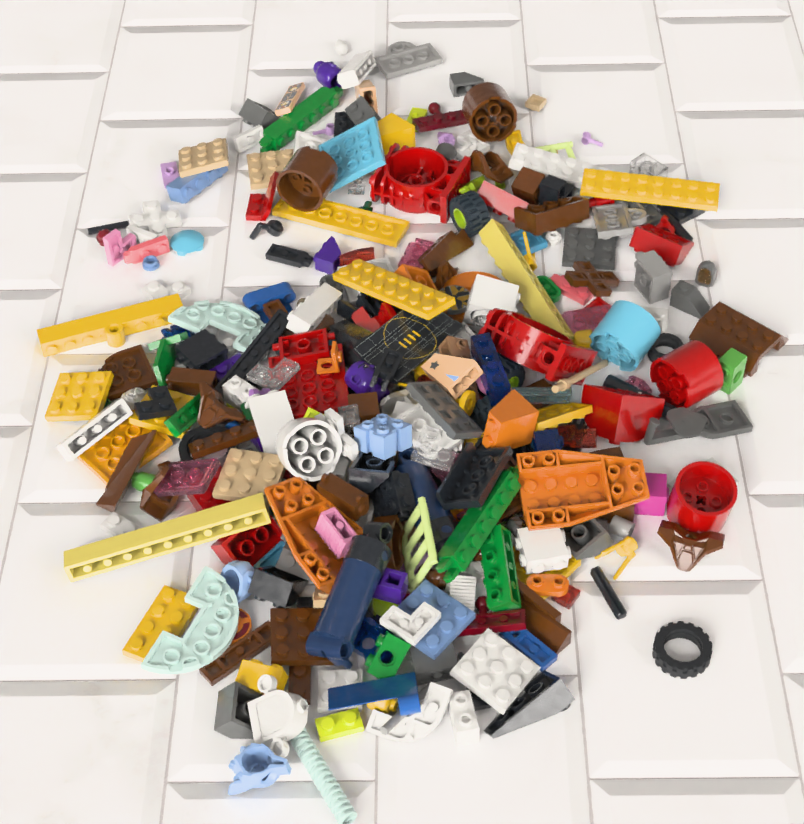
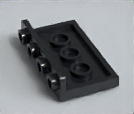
M472 442L466 443L436 492V497L444 510L482 507L513 454L512 448L505 446L476 450Z

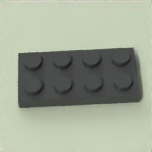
M436 381L408 383L406 390L411 394V397L418 401L423 410L429 413L435 423L441 426L449 438L457 440L481 437L484 431Z

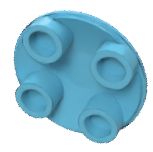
M195 230L179 231L170 239L171 248L179 256H185L187 253L203 249L204 237Z

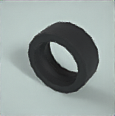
M661 333L648 351L647 356L653 362L665 355L658 352L655 348L668 346L676 349L684 344L676 335Z

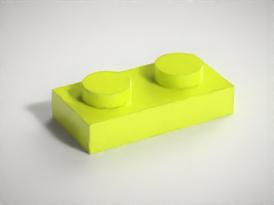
M358 707L314 719L320 742L364 731Z

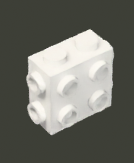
M527 527L517 529V538H514V546L516 550L520 551L519 562L521 567H525L526 574H539L544 571L567 568L568 559L571 558L570 547L565 545L566 537L564 530L552 528L528 531Z

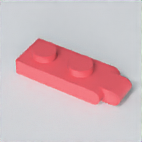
M166 235L130 247L128 251L123 253L125 263L137 264L142 262L146 256L153 255L156 257L170 252L168 238Z
M554 274L550 277L561 290V294L583 306L594 297L588 287H572L564 275Z

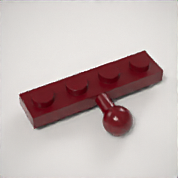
M432 102L428 107L429 112L432 114L431 116L412 119V124L418 133L468 124L462 110L442 113L440 111L441 107L437 102Z
M479 596L475 601V607L479 614H476L475 619L457 637L483 634L487 628L494 633L526 630L525 609L487 613L490 610L486 604L487 596Z

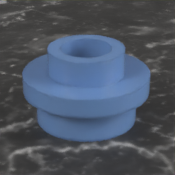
M153 255L146 256L142 262V267L146 271H154L160 266L159 260Z

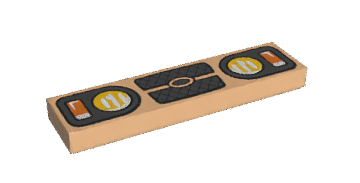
M304 82L289 86L275 110L276 116L291 113L306 87Z

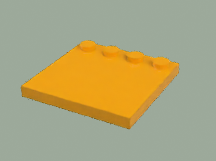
M128 417L77 458L107 485L131 438L150 433L152 430L129 424ZM156 432V436L139 469L173 445L172 440L166 434Z

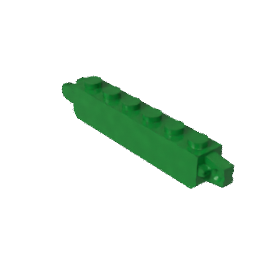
M337 86L332 89L321 87L295 106L291 113L284 114L263 130L264 137L259 140V144L262 146L260 153L273 150L279 151L295 139L297 131L304 132L339 105L338 100L343 96V89Z
M511 466L501 473L483 506L467 510L437 554L440 562L436 570L438 573H443L447 570L443 577L446 583L452 582L459 572H465L521 488V484L518 481V466Z

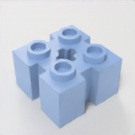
M378 414L371 420H365L354 427V440L358 444V451L366 454L372 452V456L386 460L396 455V451L402 452L412 447V424L403 422L402 419H394L387 414Z

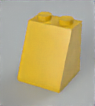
M392 112L378 121L384 155H387L390 146L394 143H399L400 150L403 145L415 147V126Z

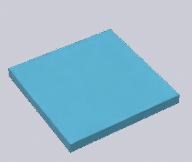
M375 116L318 146L319 151L323 150L328 153L338 166V181L329 193L386 164L378 121Z

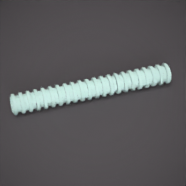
M304 727L298 736L289 741L294 747L295 752H297L298 757L301 758V762L304 763V767L310 774L311 779L314 780V784L317 786L322 797H324V801L331 809L335 819L338 820V824H351L356 819L357 813L354 811L353 806L350 805L349 799L343 793L339 783L336 782L335 776H333L329 766L326 765V761Z

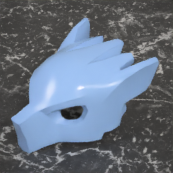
M251 743L249 746H241V753L236 755L229 764V768L234 771L236 776L233 778L234 782L229 786L228 794L234 795L252 788L268 787L280 775H289L292 768L286 758L275 755L262 743Z

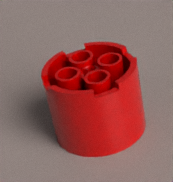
M691 340L653 361L650 366L651 382H655L661 393L658 396L664 398L666 402L677 406V408H689L719 391L723 386L724 377L719 360L707 345L698 340Z
M698 461L688 464L679 472L669 495L666 513L668 520L679 524L687 531L695 533L714 531L719 533L724 527L737 499L738 489L734 478L726 469L712 462Z

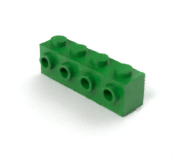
M499 524L493 528L480 548L482 555L481 566L485 577L483 584L487 592L486 604L493 612L522 608L511 531Z

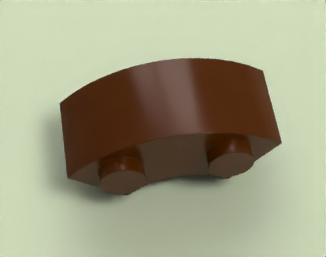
M398 515L376 517L374 522L389 523L392 526L393 536L391 541L386 544L392 551L387 568L399 571L405 562L402 552V538L405 532Z

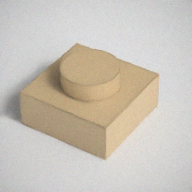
M532 94L525 102V107L539 112L546 105L547 99Z

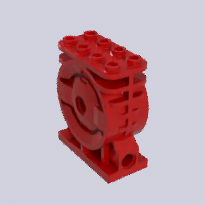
M399 143L391 145L387 155H384L386 164L377 168L374 175L370 176V198L372 201L377 202L381 197V204L386 205L389 202L397 210L406 213L419 214L427 212L439 215L440 222L447 224L451 217L449 210L451 199L461 195L459 189L471 179V157L464 156L462 161L453 159L447 161L442 154L433 149L403 145L400 150Z
M494 308L487 313V320L478 333L481 343L488 344L489 347L495 349L500 354L527 368L545 374V378L552 382L569 378L590 367L598 353L594 349L573 344L574 341L569 337L526 317L522 313ZM585 378L574 383V385L582 386Z

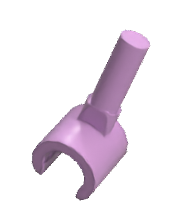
M328 123L326 124V129L313 131L312 134L332 136L334 134V124Z
M583 132L581 142L584 145L593 143L601 147L603 146L602 142L592 139L589 132Z

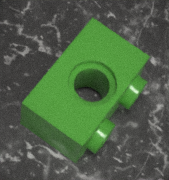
M730 348L719 359L724 377L723 386L720 390L728 395L742 383L747 361L746 355L733 348Z

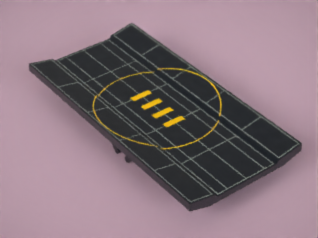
M402 309L353 348V352L362 361L369 365H375L374 369L386 347L404 353L403 360L392 380V383L398 384L437 352L439 345L447 336H456L466 325L453 320L444 312L430 320H426Z

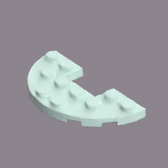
M209 300L197 301L192 306H182L168 316V322L194 333H198L208 325L236 335L238 337L233 342V349L241 352L248 348L266 325L254 311L242 305L221 300L220 303H209ZM270 352L266 355L263 361L267 360Z
M204 566L184 597L186 603L201 610L183 638L163 630L142 661L141 669L159 674L187 673L210 664L223 654L233 641L239 623V608L236 595L223 576L213 569Z

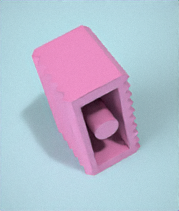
M336 507L321 512L315 527L317 534H320L319 537L325 540L324 543H327L329 549H332L331 552L338 559L345 556L352 537L358 535Z

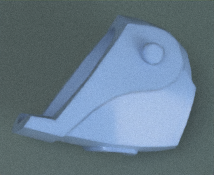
M235 560L226 564L220 575L226 579V583L234 590L239 605L241 601L251 595L248 593L255 569L247 561Z

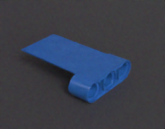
M281 282L245 294L242 302L246 308L258 314L264 324H267L269 318L263 311L262 305L279 299L288 313L293 310L290 303L296 299V294L288 282Z
M415 672L328 688V710L398 698L401 716L421 713Z

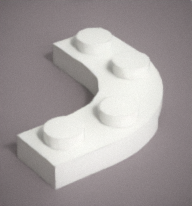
M430 682L421 705V713L405 717L387 735H383L380 732V728L392 716L373 709L365 731L396 742H411L423 738L432 732L442 720L453 690Z

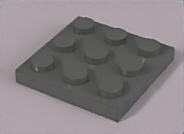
M565 227L562 267H572L574 261H590L595 269L614 270L617 236L606 240L598 239L596 229Z

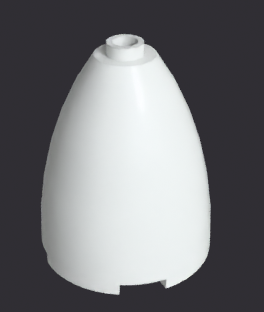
M298 418L289 421L279 430L276 438V451L281 463L292 475L301 477L303 480L318 481L321 480V476L324 473L329 474L336 469L335 466L339 460L340 453H342V442L337 431L326 422L314 418Z

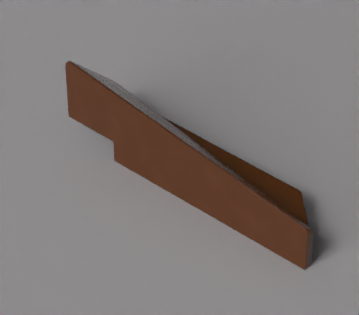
M464 229L456 233L451 230L440 236L417 261L427 271H432L443 260L449 261L472 247L474 243Z
M157 430L131 438L105 487V492L97 501V506L110 512L116 511L131 484L134 473L138 471L149 450Z

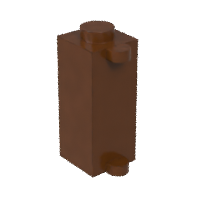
M172 367L170 374H167L166 377L169 390L193 396L200 392L199 384L203 381L214 388L218 384L216 371Z
M331 472L329 474L324 473L321 476V481L317 484V491L354 521L367 514L369 510V495Z

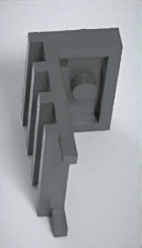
M362 95L344 109L355 125L374 116L377 121L381 120L377 112Z

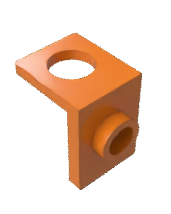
M332 341V358L318 359L317 374L340 372L343 354L342 351L338 350L336 341ZM325 363L332 364L330 368H322V365Z

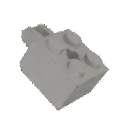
M654 250L646 253L642 251L635 253V259L637 260L634 262L636 269L634 286L649 304L669 298L671 277L673 276L671 268L665 264L662 257Z

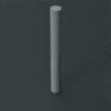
M430 683L418 692L420 703L424 700ZM399 710L380 728V732L383 735H387L406 716H401Z

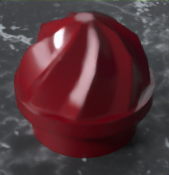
M102 229L97 234L96 239L101 246H104L103 237L110 233L108 229Z

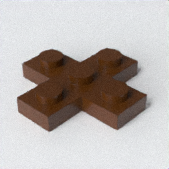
M574 261L572 267L575 271H566L564 275L572 287H588L594 297L600 298L610 297L612 293L610 287H618L620 282L613 271H597L590 261Z

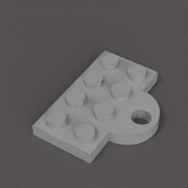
M406 41L395 42L388 47L387 55L375 58L377 67L386 79L443 64V58L431 43L415 46L413 43Z
M625 202L591 206L598 239L606 240L615 236L628 237L633 234V227L643 225L647 221L646 211L638 208H627Z

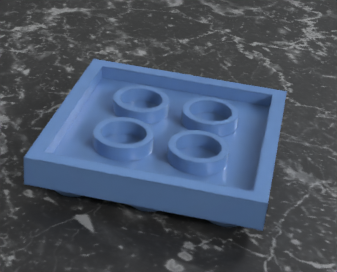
M425 579L398 608L411 616L423 602H426L441 612L440 620L414 646L435 660L475 619L476 613Z

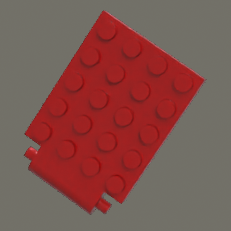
M323 328L278 337L279 343L272 344L273 351L279 350L280 355L268 358L271 391L285 390L294 419L303 418L308 407L322 414L329 408H332L339 414L346 412L349 391L344 380L346 368L342 343L337 344L338 350L342 351L343 354L340 372L317 374L318 359L332 358V345H329V340L336 339L335 333H327V329ZM325 363L322 365V368H330L332 364Z

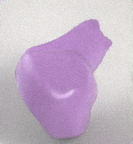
M438 132V144L449 143L454 146L455 137L452 133Z

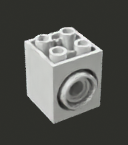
M477 274L469 294L463 322L483 327L487 320V313L494 308L517 312L516 304L519 303L521 293H518L519 285Z

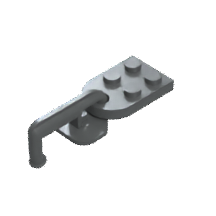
M736 400L701 406L694 409V411L680 407L669 410L666 415L673 429L655 432L657 426L660 425V421L651 417L643 442L645 445H654L698 436L718 439L752 432L754 426Z

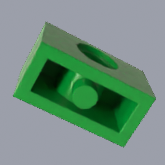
M386 630L384 635L380 633L375 642L377 648L374 654L370 653L364 663L367 666L366 672L379 679L396 675L411 646L405 640ZM383 651H390L392 653V658L387 662H383L380 659Z

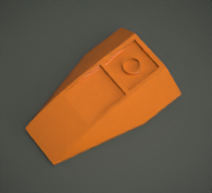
M558 449L516 454L519 473L518 481L521 484L519 489L521 505L528 531L571 527L650 499L642 459Z
M293 477L266 487L264 489L265 495L294 558L317 588L329 594L344 557L336 558L337 556L331 552L332 549H329L327 543H324L325 540L319 537L320 534H317L315 527L321 512L336 506L301 477ZM336 507L358 535H363V528Z

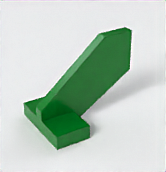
M187 331L148 343L150 351L158 348L153 370L159 386H168L166 383L167 374H170L172 367L175 366V345L177 342L189 338Z

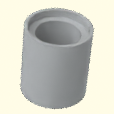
M615 515L609 525L608 532L625 538L632 535L635 523Z

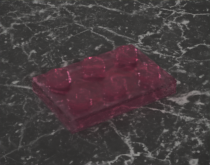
M217 458L170 462L169 470L153 492L157 497L205 494L221 463Z

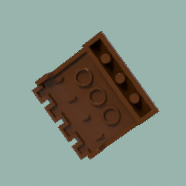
M720 301L698 320L689 336V341L698 340L707 345L716 355L717 359L719 356L721 358L730 348L746 355L747 361L743 378L747 375L752 377L758 370L759 361L772 348L779 351L789 340V338Z

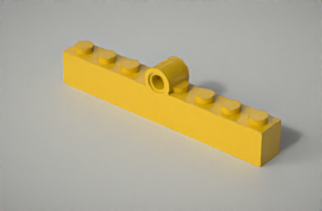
M177 293L37 329V334L44 357L107 341L110 347L118 348L125 344V336L172 324L168 322V316L176 309L182 307L183 304Z

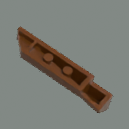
M518 579L522 607L520 609H525L526 629L558 655L571 643L572 631L561 624V612Z

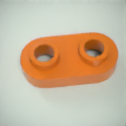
M532 574L526 581V585L539 596L561 597L566 595L569 590L568 579L559 574Z

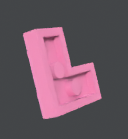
M117 229L103 237L108 264L111 266H115L123 260V253L128 251L130 247L137 245L134 234L129 233L124 238H121V233Z

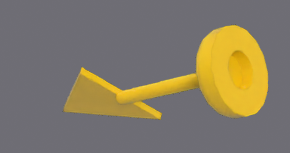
M398 383L396 385L406 388L408 384ZM466 390L460 399L457 398L455 400L452 397L468 416L472 414L476 403L475 391Z

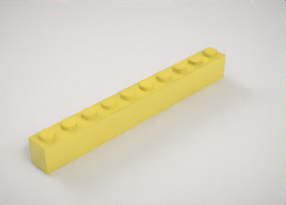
M491 219L478 234L482 238V244L488 248V254L495 259V265L502 270V276L509 283L519 285L518 293H521L519 301L524 305L522 307L524 311L530 315L531 319L574 340L573 332L505 227L496 220Z
M262 492L64 551V569L70 581L74 582L271 523L269 507Z

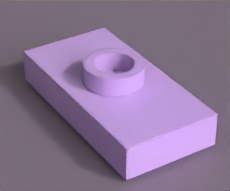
M176 161L160 164L164 188L179 177Z

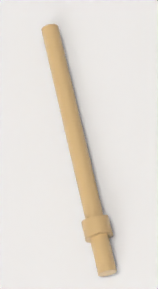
M604 359L569 378H563L556 385L552 386L551 390L553 393L565 391L574 383L608 366L609 363Z

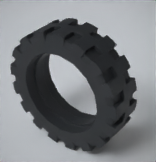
M684 621L670 622L666 627L662 626L660 631L656 633L652 656L653 659L655 658V664L658 667L660 666L661 671L665 674L669 673L671 677L676 678L678 676L681 679H687V677L695 678L697 674H702L710 664L712 641H709V635L704 633L701 627H696L693 623L688 622L687 624ZM684 638L697 645L700 650V656L689 662L678 661L667 654L664 645L669 640Z

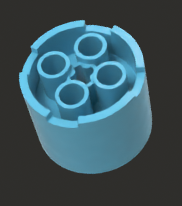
M618 300L611 306L589 336L592 341L590 346L598 352L597 356L602 360L606 359L608 363L612 362L620 366L619 368L622 371L631 372L637 368L661 334V329L655 318L645 309L635 303Z

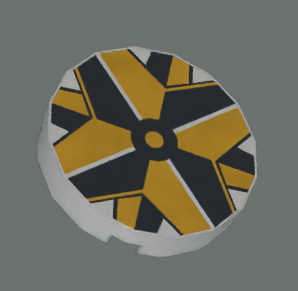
M452 285L440 290V292L455 297L456 304L447 309V314L458 315L465 312L470 294L466 288Z

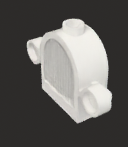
M263 674L258 679L257 686L259 691L265 694L247 703L254 743H262L275 755L285 758L290 749L287 741L298 736L306 725L308 703L297 694L277 690L276 678Z

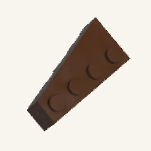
M579 195L560 198L558 202L545 201L543 205L529 204L526 209H522L520 206L514 207L515 227L530 232L534 236L543 235L547 231H556L560 227H569L573 223H582L583 220L590 218L589 198Z

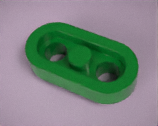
M537 276L553 303L558 302L561 299V290L547 276Z

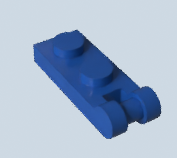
M528 630L507 631L498 634L499 637L539 665L541 672L557 661L558 655Z

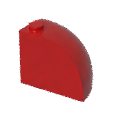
M589 384L583 385L581 403L592 405L593 413L585 415L584 418L589 429L597 436L608 439V443L620 445V442H636L643 439L650 422L649 419L651 417L660 419L665 402L664 398Z

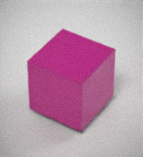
M645 472L650 499L634 504V514L664 517L665 505L669 498L667 474Z

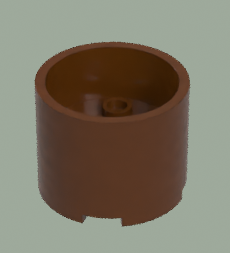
M483 82L475 85L466 93L462 102V112L477 139L485 143L500 142L513 133L516 128L517 111L503 87L493 82Z
M310 146L299 148L276 179L278 194L285 203L296 210L303 212L317 210L338 181V166L336 162L323 150L320 152L312 149Z

